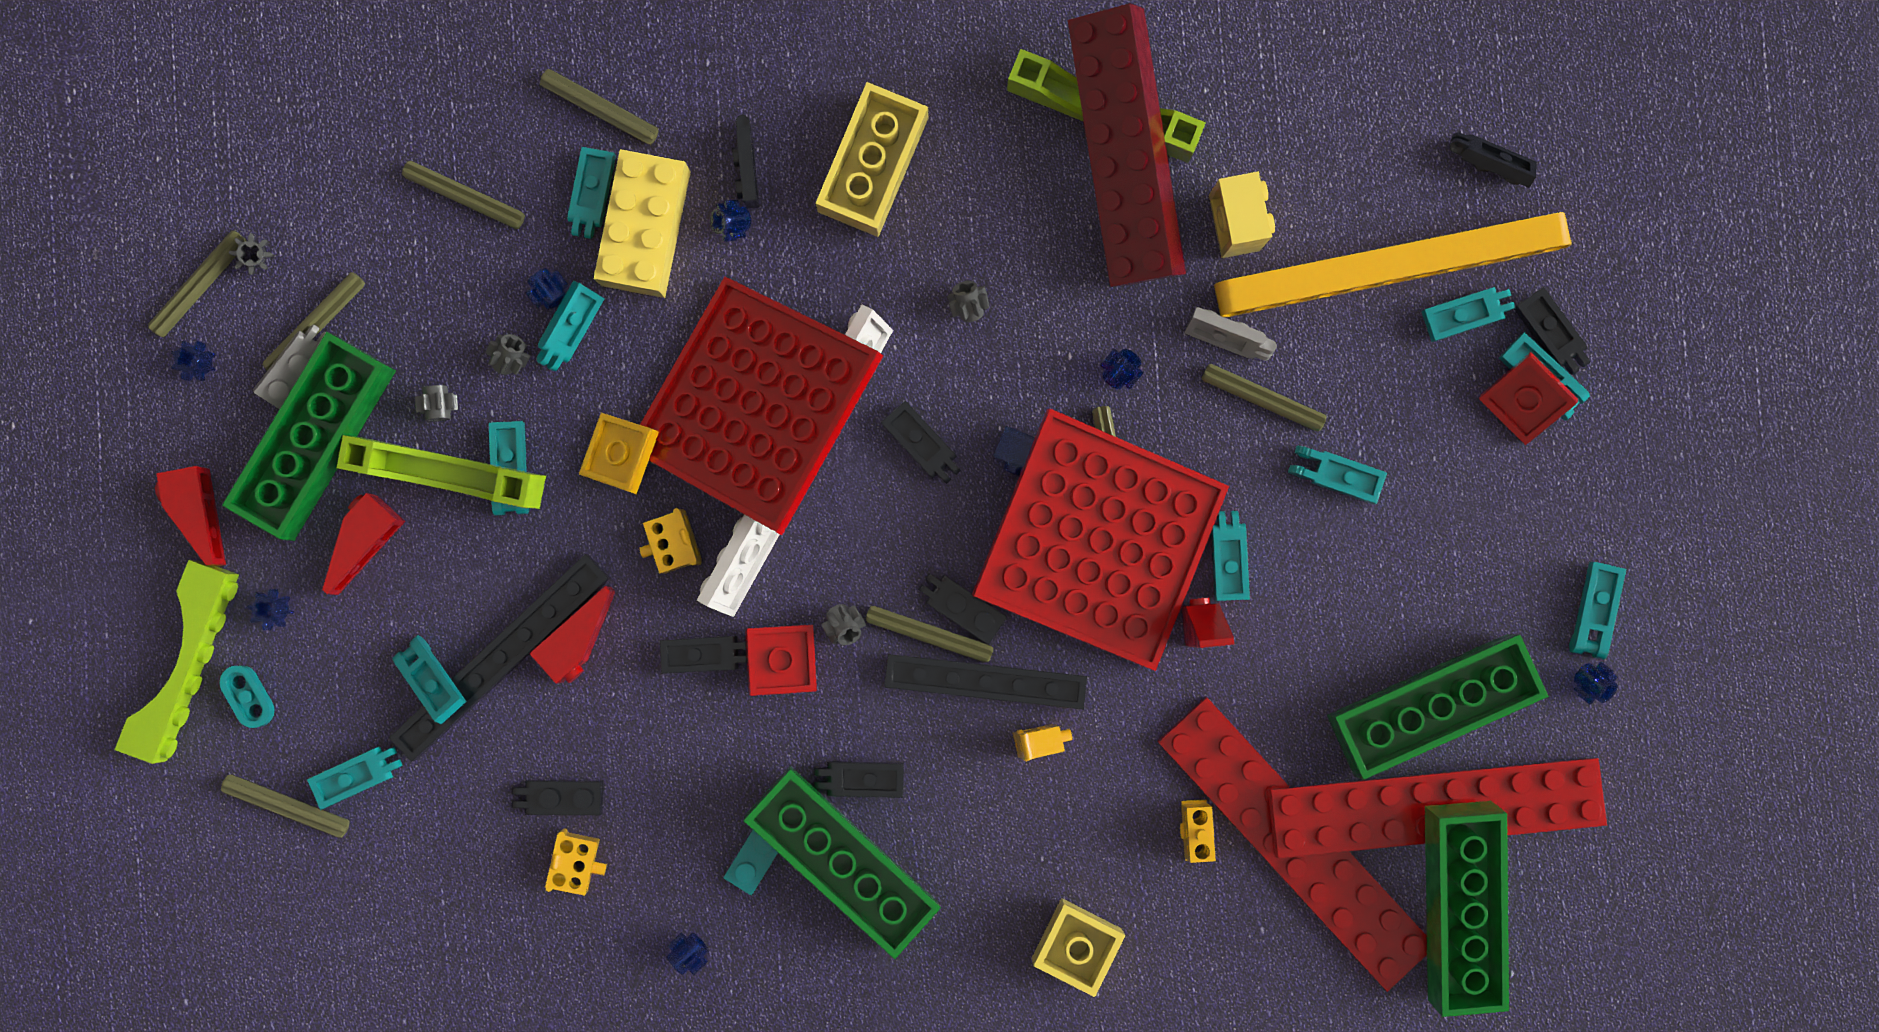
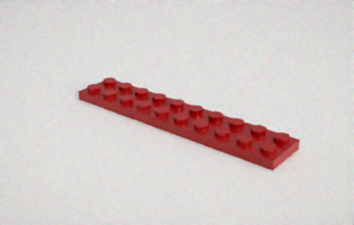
M1204 697L1157 741L1384 990L1388 992L1427 955V935L1349 851L1287 858L1275 857L1268 789L1287 788L1289 786L1207 697Z
M1599 758L1268 789L1276 858L1425 844V806L1492 801L1507 813V835L1607 826Z

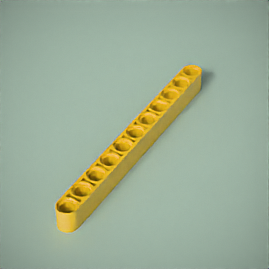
M1559 212L1228 279L1215 283L1214 288L1220 316L1231 317L1552 252L1569 247L1572 243L1565 213Z

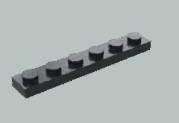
M888 654L884 687L1084 710L1087 676Z

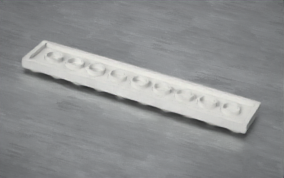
M861 305L858 312L851 316L845 335L881 353L893 330L874 310ZM744 514L736 522L733 536L727 547H724L718 554L717 564L713 572L703 581L697 601L707 607L734 617L780 534Z

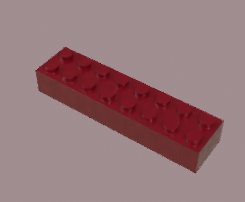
M1128 3L1067 20L1110 287L1128 286L1185 275V264L1144 8Z

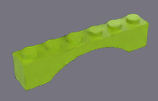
M1020 49L1008 78L1007 91L1084 121L1077 77L1065 71L1051 60ZM1160 108L1167 155L1189 163L1206 122L1176 110Z
M347 435L342 437L336 467L362 474L441 488L517 507L540 509L546 476Z
M188 560L176 591L183 619L182 647L177 664L168 682L158 695L144 708L126 719L115 747L116 751L151 764L165 762L174 754L178 744L176 740L178 731L189 717L190 709L188 705L192 695L197 693L202 683V677H200L204 664L208 663L213 655L214 646L212 644L216 633L225 624L226 614L224 613L228 602L237 593L238 583L236 582L239 574L218 566H206L203 561Z

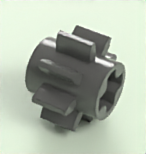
M249 233L248 241L245 242L235 238V242L239 247L237 251H229V254L237 256L239 260L235 265L236 269L246 265L250 275L255 274V267L260 266L264 270L269 269L264 262L266 258L274 257V254L266 252L264 249L268 245V240H262L258 244L255 242V235L253 233ZM246 247L252 249L259 248V251L256 253L259 257L257 262L244 259L247 256Z
M974 281L958 283L953 288V294L947 296L952 317L960 315V319L964 322L979 320L984 315V309L990 307L985 286L978 288Z
M498 334L495 342L490 341L485 352L491 356L488 364L500 374L508 375L514 373L517 375L521 367L525 368L530 358V355L524 353L527 345L516 335L506 334L502 336Z
M446 385L422 387V396L414 397L416 413L425 414V421L427 422L450 420L451 411L458 410L457 395L448 393V386Z
M844 604L833 606L826 613L827 621L821 624L831 643L835 644L838 641L841 645H850L856 642L861 636L860 628L866 626L856 606L853 605L849 608Z

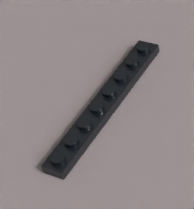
M585 554L451 679L467 701L442 724L435 722L425 707L422 706L389 738L411 762L416 761L611 578L589 554Z

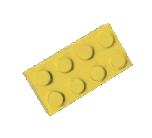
M866 82L815 203L818 213L879 237L927 123L928 107Z
M620 149L593 278L601 286L665 298L691 173L685 161Z

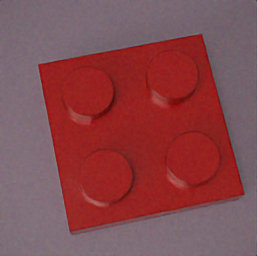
M1532 352L1519 361L1479 397V400L1525 445L1578 403V398Z
M813 625L745 629L749 696L817 691Z

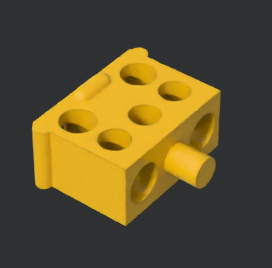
M675 508L673 513L643 523L649 544L640 547V553L643 558L651 555L654 556L659 574H665L689 565H701L702 558L684 509ZM660 524H662L663 526L662 533H659L658 527ZM665 540L668 541L667 549L663 547ZM670 556H672L674 560L672 565H670L668 562Z
M1053 724L1013 732L1017 755L1026 762L1034 758L1064 752L1063 742L1072 740L1070 729L1060 731V727Z
M1206 799L1181 801L1182 823L1180 824V836L1184 840L1185 861L1190 863L1216 861L1212 806L1207 803ZM1197 810H1199V811H1200L1199 817L1196 818V819H1193V814H1194V812H1196ZM1202 844L1201 851L1195 852L1196 847Z
M563 828L557 834L545 885L546 891L550 892L554 889L585 896L588 892L592 873L604 876L607 864L595 862L600 839L569 833L566 828ZM581 844H585L588 847L587 852L580 850ZM576 861H582L585 868H578ZM572 878H578L581 884H574Z

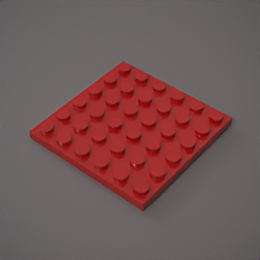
M724 276L640 423L642 426L659 432L649 461L776 533L783 535L883 355L863 343Z
M1049 408L1046 410L971 596L1156 671L1229 486Z

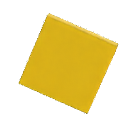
M601 412L579 475L637 494L659 432Z

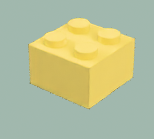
M1259 171L1219 179L1210 192L1209 199L1221 258L1260 251L1272 238V233L1275 232L1273 215L1271 213L1267 214L1265 201L1268 200L1266 182L1260 180Z
M1061 898L1032 956L1033 966L1095 997L1123 942L1125 934L1120 927Z

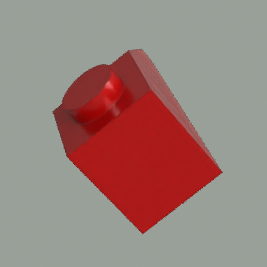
M192 466L156 473L158 483L155 485V492L163 509L206 566H225L226 561L210 469Z
M370 493L361 494L348 506L350 511L343 518L322 590L326 594L339 595L406 522L377 495Z
M605 586L529 653L556 684L563 683L565 680L571 683L584 672L581 666L589 659L616 592L612 587Z
M1209 597L1189 599L1190 606L1181 607L1185 646L1204 648L1235 645L1233 634L1219 603L1210 604Z

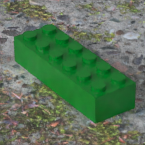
M326 332L222 506L278 539L295 541L338 469L336 467L343 435L358 436L396 370L345 340Z
M1506 634L1327 714V717L1353 775L1364 780L1549 696L1521 635Z
M791 766L744 815L743 821L894 959L898 957L941 909L939 903Z
M1492 801L1425 806L1428 1001L1442 1017L1509 1011L1507 813Z

